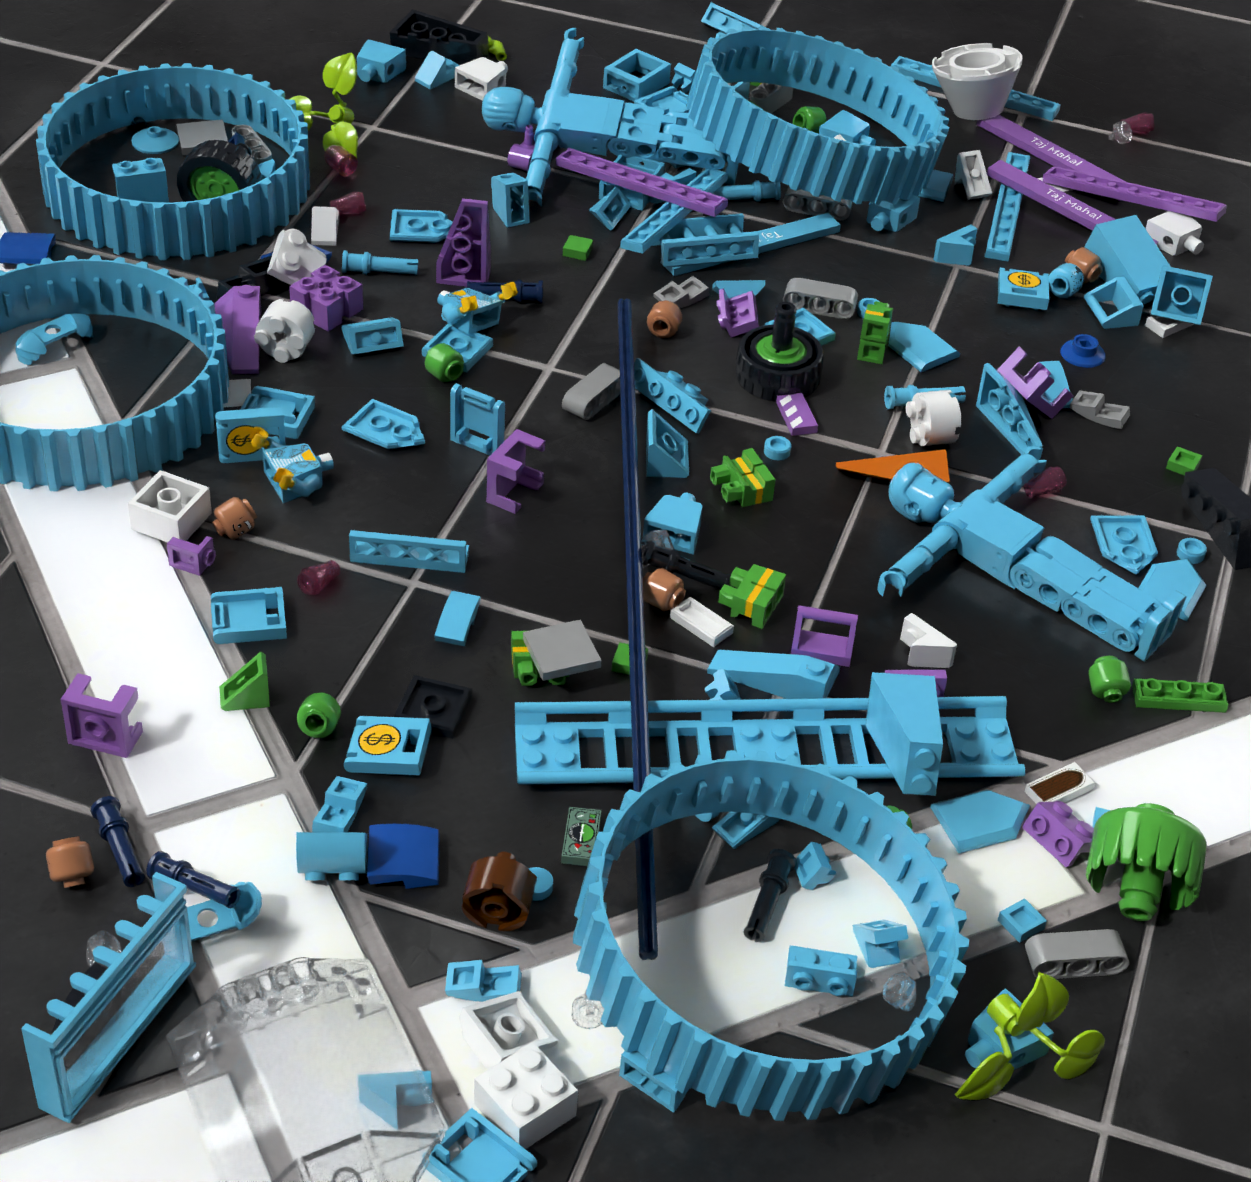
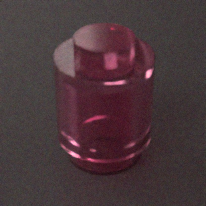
M331 145L325 151L324 158L327 165L341 176H350L357 169V158L342 146Z

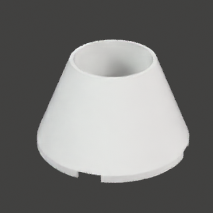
M991 43L962 45L941 52L942 57L938 59L934 57L932 69L954 114L959 118L967 120L989 119L1002 113L1023 61L1022 54L1017 49L1003 45V49L992 48Z

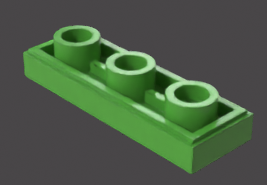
M1134 678L1132 684L1136 707L1226 713L1229 706L1224 684L1187 682L1184 680H1156L1153 678Z

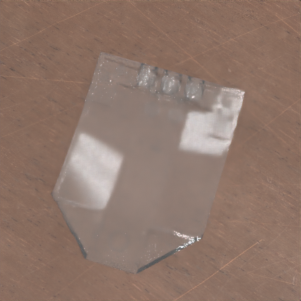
M299 957L277 964L220 987L211 998L166 1034L219 1182H419L430 1163L429 1156L435 1145L441 1144L446 1135L442 1119L413 1049L369 959Z

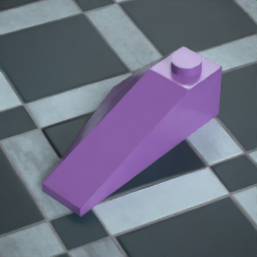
M462 198L436 262V283L467 287V281L488 282L491 272V244L488 201Z
M233 286L214 303L215 314L221 315L222 326L225 329L228 367L232 374H259L260 345L255 342L254 335L262 313L260 286Z

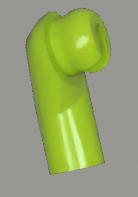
M488 36L489 53L494 54L498 61H505L507 54L503 44L500 41L492 40Z

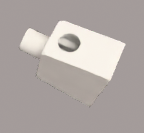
M485 57L455 67V88L483 101L484 96L493 88L506 86L508 66L504 61L495 63Z
M1168 211L1147 221L1146 230L1151 238L1158 241L1157 247L1173 256L1188 250L1197 255L1204 248V243L1199 240L1202 226L1189 215Z

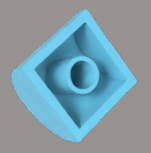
M1163 265L1150 315L1201 325L1213 276Z
M296 832L298 874H305V880H325V874H339V880H359V874H366L367 833Z

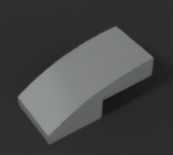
M694 276L679 285L672 281L653 293L654 298L658 301H671L678 305L679 308L694 304L710 295L709 287Z
M1079 390L1070 403V408L1081 416L1112 428L1122 429L1130 416L1129 406L1105 403L1104 394Z

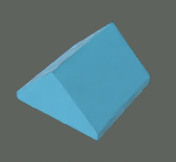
M651 409L648 412L646 433L647 476L686 478L689 476L688 440Z

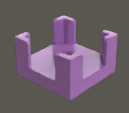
M1018 347L997 370L1027 401L1052 419L1074 395L1065 388L1050 402L1043 393L1054 383V380L1050 377L1051 372L1040 362H1037L1025 376L1014 370L1027 355L1021 347Z
M516 429L488 457L487 503L516 514L521 508V504L505 497L516 484H521L533 490H538L544 484V473L526 466L525 454L526 446L543 452L545 450V440Z
M77 673L61 698L68 744L127 758L143 733L142 722H136L134 726H129L128 715L138 700L137 687L121 685L112 701L83 695L92 679L91 676Z

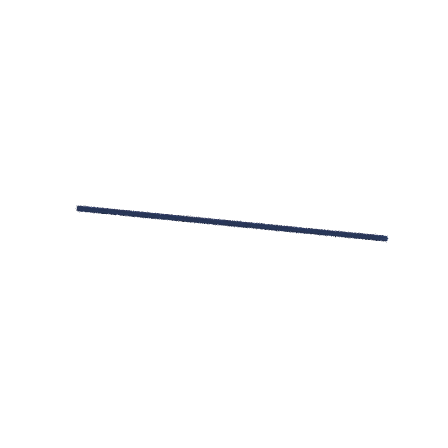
M621 298L618 300L633 787L634 791L641 793L645 777L651 774L632 304L630 299L624 300ZM653 829L635 840L639 957L642 960H655L658 957Z

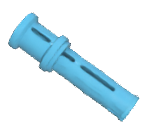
M755 180L752 184L721 186L712 194L725 197L728 200L753 198L756 202L768 198L780 200L781 186L780 182H760Z
M343 250L342 273L358 271L367 275V273L370 274V271L418 275V259L371 256L369 252L354 254Z
M908 385L907 388L887 386L884 392V401L887 409H893L895 406H906V403L912 401L913 396L919 392L951 390L950 396L956 397L959 403H964L966 395L955 394L964 393L965 388L959 386L918 389L914 385Z

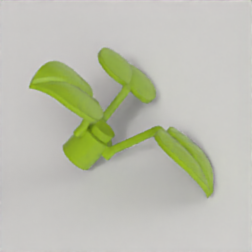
M353 53L337 56L328 61L324 67V84L326 87L333 89L332 94L339 102V105H334L330 108L329 113L311 111L312 101L305 96L299 95L289 99L296 102V110L304 113V122L308 125V131L313 124L311 115L328 117L333 123H336L331 125L332 131H328L323 136V148L331 158L346 163L357 162L358 134L352 125L354 113L350 108L346 107V102L342 101L338 93L347 95L354 88L357 77V63Z
M1039 972L1033 989L1021 1007L1008 994H1001L990 1002L987 1013L998 1025L994 1032L999 1036L1004 1053L995 1052L982 1061L954 1095L959 1099L966 1100L986 1099L997 1094L1007 1084L1014 1072V1067L1009 1062L1012 1058V1053L1005 1034H1011L1014 1037L1021 1035L1024 1031H1030L1055 1053L1062 1056L1055 1064L1054 1071L1059 1077L1064 1079H1072L1086 1072L1093 1065L1104 1047L1105 1038L1097 1030H1087L1077 1035L1065 1050L1039 1031L1036 1027H1041L1043 1022H1051L1058 1018L1069 1001V993L1061 982Z

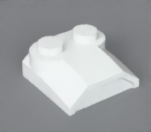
M297 229L282 230L278 235L267 274L292 285L304 277H311L313 271L326 264L327 258L324 253L307 243L306 237L301 231Z
M520 991L463 1007L459 1019L462 1027V1036L488 1070L531 1042H534L543 1052L556 1046L559 1041L526 1002Z

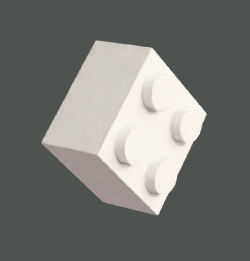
M160 470L128 502L131 529L165 542H169L172 537L187 541L212 514L209 487Z
M531 1042L474 1078L475 1106L492 1124L525 1149L576 1116L578 1090L534 1042Z

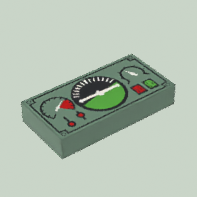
M569 807L561 863L588 866L600 828L601 810Z

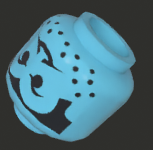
M1072 263L1058 266L1048 277L1049 289L1054 296L1059 298L1073 296L1083 286L1084 275L1082 270Z

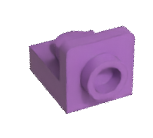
M208 536L199 545L172 537L167 543L169 566L198 576L208 566L213 564L216 557L213 538Z

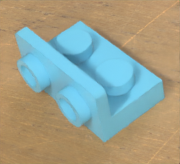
M790 945L784 986L799 990L825 992L836 996L853 997L857 978V956Z

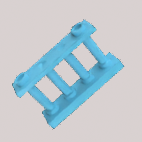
M743 213L717 215L716 217L683 218L652 246L661 245V264L663 267L758 258L759 234L757 231L743 232Z

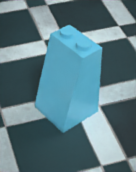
M1137 215L1096 224L1084 248L1089 249L1101 258L1103 269L1100 277L1105 282L1116 277H1125L1142 304H1147L1154 300L1162 266L1171 267Z
M872 672L866 728L903 794L936 796L943 739L935 676Z

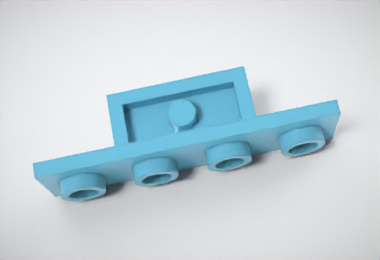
M636 358L634 362L635 389L689 429L699 434L711 411L705 406L708 399L700 394L701 389L693 384H686L682 381L683 376L671 370L668 373L656 371L641 359Z

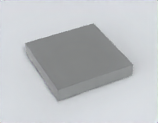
M223 119L176 124L182 155H188L198 144L208 140L228 141Z
M581 619L523 632V641L543 681L601 668V658Z

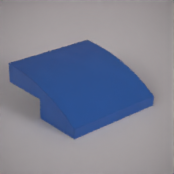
M5 232L0 239V263L40 264L43 258L51 259V248L56 244L55 234Z
M412 824L370 825L367 878L370 885L403 881L406 889L439 885V830Z

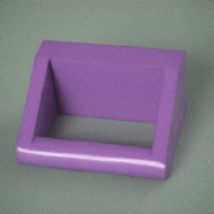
M799 605L791 654L807 655L835 665L850 667L858 615ZM803 618L849 625V636L843 637L801 630Z

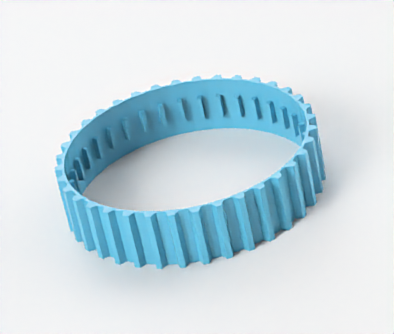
M745 26L740 31L730 28L727 34L718 32L715 38L710 37L707 44L703 47L686 104V108L689 109L688 118L695 120L693 127L703 131L702 138L713 142L718 152H725L731 156V161L734 163H742L749 167L750 172L761 173L774 183L782 182L787 184L792 190L802 189L810 192L815 197L824 195L831 197L834 201L840 202L841 199L851 200L855 204H861L862 201H869L874 205H880L881 201L895 204L898 198L907 201L910 200L912 194L920 195L921 190L926 189L950 128L947 126L949 118L944 116L945 109L937 106L938 99L929 96L927 88L918 86L914 83V78L904 76L897 67L888 66L882 63V59L870 57L860 49H851L838 41H827L822 36L816 35L813 37L805 35L802 31H796V33L787 32L783 28L769 30L764 26H759L758 29H751ZM759 82L776 84L829 98L880 123L907 146L882 147L835 139L803 129L759 108L737 93L727 83Z
M164 63L158 68H148L144 65L139 66L138 70L130 72L124 69L118 70V75L111 77L99 76L97 82L80 84V90L76 93H65L64 101L62 103H53L51 105L52 114H44L42 117L43 126H38L37 128L38 139H36L43 195L46 207L51 208L52 218L61 219L62 228L65 231L74 230L78 240L89 239L93 241V247L98 249L105 246L113 248V253L117 255L129 252L135 253L136 258L139 259L150 255L158 256L159 260H167L170 256H181L183 260H190L193 255L204 254L207 257H213L215 252L221 250L234 252L236 251V246L244 243L249 245L257 244V238L260 236L271 237L275 234L274 228L277 226H287L289 224V215L299 214L300 203L307 201V190H310L308 125L304 122V113L296 110V102L294 100H285V92L283 90H272L270 82H257L253 80V75L251 74L242 76L234 74V69L230 68L221 71L213 69V65H206L200 68L192 67L191 63H184L181 67H171L168 63ZM136 117H142L146 122L180 118L223 119V122L233 125H248L255 132L273 140L290 155L280 168L254 185L214 198L171 203L144 202L103 194L76 182L60 170L63 162L85 143L102 134L131 125V122H134Z
M70 255L61 261L43 258L40 264L29 266L25 263L17 264V269L9 272L0 270V334L25 324L61 317L71 313L116 315L148 321L175 331L195 344L209 359L196 379L178 395L156 408L131 418L93 427L60 430L33 429L0 422V483L6 484L13 480L22 482L24 489H31L35 485L48 486L50 491H58L62 486H74L77 491H84L88 485L99 483L105 488L112 487L114 480L126 478L130 481L138 480L139 473L148 470L156 473L160 470L162 471V464L169 460L179 462L184 459L183 451L187 448L197 449L201 446L200 437L202 434H212L215 431V414L219 411H224L223 404L228 403L229 400L225 329L222 326L221 315L215 314L213 301H204L203 291L200 288L190 289L186 278L174 279L169 275L168 269L162 268L156 271L148 268L147 262L141 261L137 264L125 263V258L117 257L113 261L102 260L100 255H93L90 259H77L75 255Z
M735 750L727 751L724 759L712 760L706 754L697 755L695 764L688 767L683 766L679 762L671 763L667 775L663 778L652 773L646 776L641 793L629 789L624 794L620 810L611 809L603 832H598L575 907L574 916L578 920L573 934V944L581 946L576 963L578 972L589 974L590 980L586 989V995L589 1000L601 1002L604 1011L600 1021L605 1027H617L624 1036L621 1047L627 1053L638 1050L641 1055L647 1058L646 1070L652 1075L664 1071L667 1075L676 1078L675 1088L683 1094L692 1088L705 1094L706 1105L716 1108L721 1101L737 1105L740 1115L750 1117L754 1109L769 1110L775 1121H784L787 1112L801 1111L807 1120H815L818 1118L821 1109L832 1107L840 1115L848 1113L855 1099L861 1098L868 1104L876 1101L884 1084L894 1089L900 1084L908 1068L915 1069L927 1047H930L958 994L956 989L967 967L961 961L969 947V939L960 934L967 920L966 911L955 907L954 902L960 890L957 884L946 882L943 874L947 866L944 858L931 855L927 849L930 841L929 837L925 833L915 834L906 825L909 816L904 811L893 813L888 807L883 805L884 796L875 792L868 795L863 790L857 788V779L852 776L841 780L829 775L828 766L819 763L813 769L800 765L797 756L788 755L785 761L770 759L766 751H757L755 758H741ZM740 812L761 814L787 820L815 830L840 843L864 860L889 884L904 903L917 926L926 950L930 976V988L925 998L927 1002L919 1017L915 1018L909 1030L902 1036L898 1035L894 1040L876 1049L848 1057L820 1060L782 1058L750 1051L720 1040L692 1025L666 1006L640 980L623 956L611 931L606 913L607 903L603 900L613 860L617 861L622 850L651 829L675 819L702 813Z

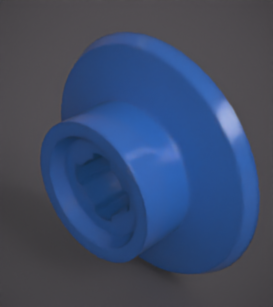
M1087 334L1075 336L1073 340L1067 341L1060 349L1062 357L1070 364L1078 367H1097L1103 364L1106 359L1105 352L1099 346L1098 340Z

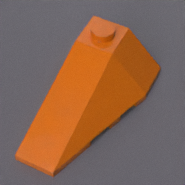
M946 449L836 462V468L839 471L891 481L897 471L905 464L919 463L932 474L950 484Z

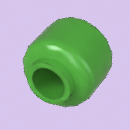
M816 106L801 107L793 118L794 125L807 128L809 131L818 134L820 126L827 121L823 109Z
M441 343L428 350L425 358V368L439 381L449 382L456 380L463 372V356L450 345Z
M1110 655L1100 657L1089 668L1088 675L1091 691L1095 697L1112 703L1121 700L1122 696L1130 690L1131 682L1128 667L1124 661L1119 660L1117 657Z
M323 692L313 693L303 701L298 710L297 722L299 728L309 737L324 738L333 732L340 720V705L330 694Z

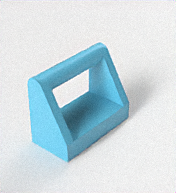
M1125 277L1113 278L1084 295L1085 301L1104 329L1139 325L1144 305ZM1113 301L1119 311L1107 316L1099 302Z
M393 317L342 325V333L351 354L404 346L400 320Z

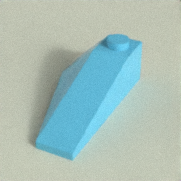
M990 363L984 364L976 407L1021 455L1029 447L1036 446L1042 448L1043 445L1022 395Z
M718 650L707 669V673L713 675V673L724 668L736 683L786 699H814L828 697L841 666L807 655Z

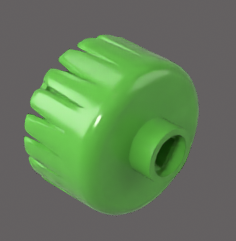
M1144 803L1136 807L1110 810L1098 818L1094 826L1086 868V879L1089 884L1091 883L1092 889L1099 893L1108 865L1115 864L1118 857V860L1125 864L1119 892L1122 898L1118 902L1120 911L1127 918L1137 921H1148L1158 911L1155 905L1160 902L1164 875L1168 870L1171 871L1172 875L1171 910H1179L1183 905L1186 908L1197 900L1200 893L1207 842L1199 828L1188 820L1175 815L1172 810L1162 805Z

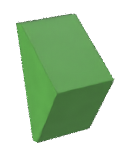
M263 652L258 653L219 686L222 710L234 711L270 707L266 655Z

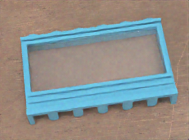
M155 872L152 876L155 898L148 895H141L137 898L138 909L152 915V917L143 927H139L126 920H120L115 924L116 934L130 941L125 949L118 953L105 946L94 948V960L108 967L98 980L81 972L71 975V986L86 994L75 1007L58 999L50 1000L47 1003L48 1014L63 1021L53 1034L50 1035L27 1023L21 1028L38 1108L67 1123L71 1122L196 967V962L193 961L187 906H185L186 899L183 896L187 892V885L158 872Z

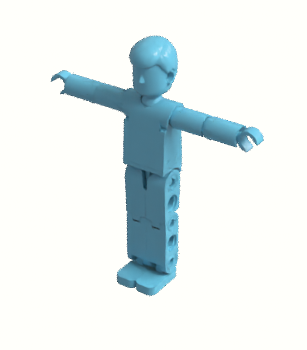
M570 28L564 33V41L562 42L551 87L546 91L542 107H535L533 98L524 95L520 89L512 87L493 88L483 98L482 116L487 126L491 129L525 133L527 125H537L534 136L535 147L526 179L528 180L529 200L537 201L541 207L545 182L551 173L550 163L553 151L558 145L560 148H572L581 152L606 156L609 149L616 156L645 158L658 162L711 170L722 169L725 167L726 162H728L726 167L728 181L725 184L735 185L739 163L731 161V156L727 153L718 152L713 142L704 140L702 138L703 131L693 127L695 120L688 118V113L671 111L664 115L665 109L624 103V100L570 93L572 78L577 73L576 63L579 50L584 47V37L578 40L572 39L576 37V28Z
M1036 446L1027 448L1024 454L1015 459L981 490L973 491L961 502L953 501L954 489L949 483L935 476L919 463L905 464L897 471L890 482L888 491L890 502L895 510L913 522L936 524L929 535L890 567L888 571L881 574L877 590L882 597L886 584H892L898 589L901 597L903 591L923 573L929 571L932 565L952 549H957L959 555L1013 589L1017 588L1056 612L1062 609L1065 616L1116 648L1124 652H1130L1139 646L1134 656L1144 662L1173 633L1186 600L1184 594L1175 590L1162 605L1154 597L1107 569L1102 568L1101 565L1059 538L1047 536L1041 540L1044 530L1043 526L1003 505L1011 495L1019 492L1021 487L1034 476V473L1044 471L1047 460H1037L1041 458L1043 448Z

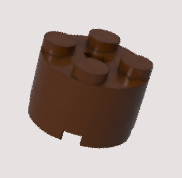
M499 852L496 856L481 858L471 865L462 897V911L470 921L484 928H487V924L490 923L499 925V931L518 929L525 924L529 915L537 876L525 865L516 861V857L508 852Z

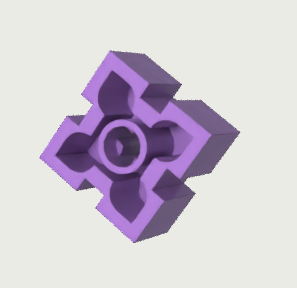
M323 265L313 271L311 277H304L289 286L290 302L294 300L306 306L314 317L313 324L328 332L342 323L343 316L350 318L363 310L362 284L348 276L340 277V272L327 265Z

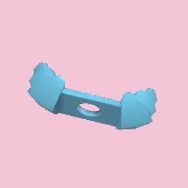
M80 313L65 314L34 329L27 330L16 342L15 352L17 359L21 363L31 365L33 361L39 359L40 355L46 354L47 349L45 345L75 332L81 337H93L90 317ZM50 328L60 329V332L56 334L46 333Z
M238 882L235 885H231L240 890L239 901L233 908H227L213 900L187 907L191 942L233 928L241 930L254 922L262 906L261 893L252 882ZM210 910L215 912L218 917L217 923L212 927L201 926L198 923L197 917L202 911Z

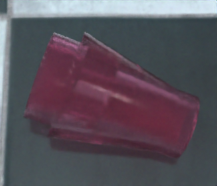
M1143 112L1120 120L1121 133L1148 134L1150 131H1154L1153 114Z
M354 191L330 201V206L336 207L339 210V214L361 215V212L367 211L363 192L357 193Z
M1049 466L1032 480L1025 483L1024 491L1029 498L1060 492L1062 487H1065L1067 484L1066 476L1060 467L1056 466L1053 468Z
M330 560L326 563L303 568L297 577L298 586L307 595H317L335 577L340 575V567L335 561Z

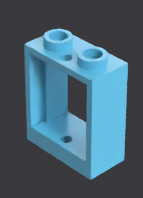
M634 49L604 68L603 88L635 101L657 92L670 83L671 63L641 50ZM636 70L645 74V76L638 78L630 73Z
M619 155L614 161L615 163L659 177L664 174L665 163L651 159L626 158L623 155ZM600 180L599 199H602L615 187H618L630 202V208L643 211L649 203L650 196Z

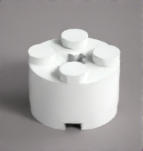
M279 299L272 302L256 326L255 342L280 363L298 358L304 352L315 333L312 313L298 301L284 302V299Z
M951 390L919 392L913 396L912 401L906 403V414L911 421L910 440L913 444L918 443L920 446L955 443L959 434L955 435L956 427H961V411L957 398L950 396Z

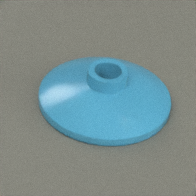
M152 126L135 133L131 141L132 146L142 153L161 154L176 148L179 143V137L172 130Z

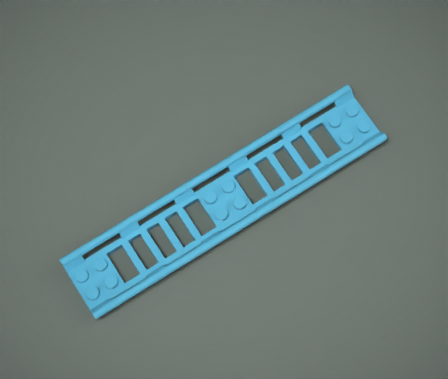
M1006 696L937 697L939 709H975V716L940 717L941 730L946 734L952 763H940L938 778L1025 776V765L1018 764L1006 719ZM869 698L648 701V713L701 712V720L649 721V737L665 736L668 767H650L651 773L661 778L667 775L671 763L679 762L681 764L678 736H696L698 755L706 754L711 759L709 736L732 735L734 750L741 758H755L757 751H766L770 759L785 761L788 755L797 756L801 765L796 735L819 734L824 765L828 766L829 775L839 779H845L848 776H852L855 779H895L887 764H869L863 734H870L866 728V718L824 719V711L867 710ZM631 701L515 702V746L518 785L633 783V768H618L615 738L632 737ZM793 711V719L732 720V712ZM546 714H608V721L546 722ZM832 734H849L855 764H838ZM603 737L606 768H581L579 738ZM803 765V766H807V767H810V768H813V769H814L817 765Z

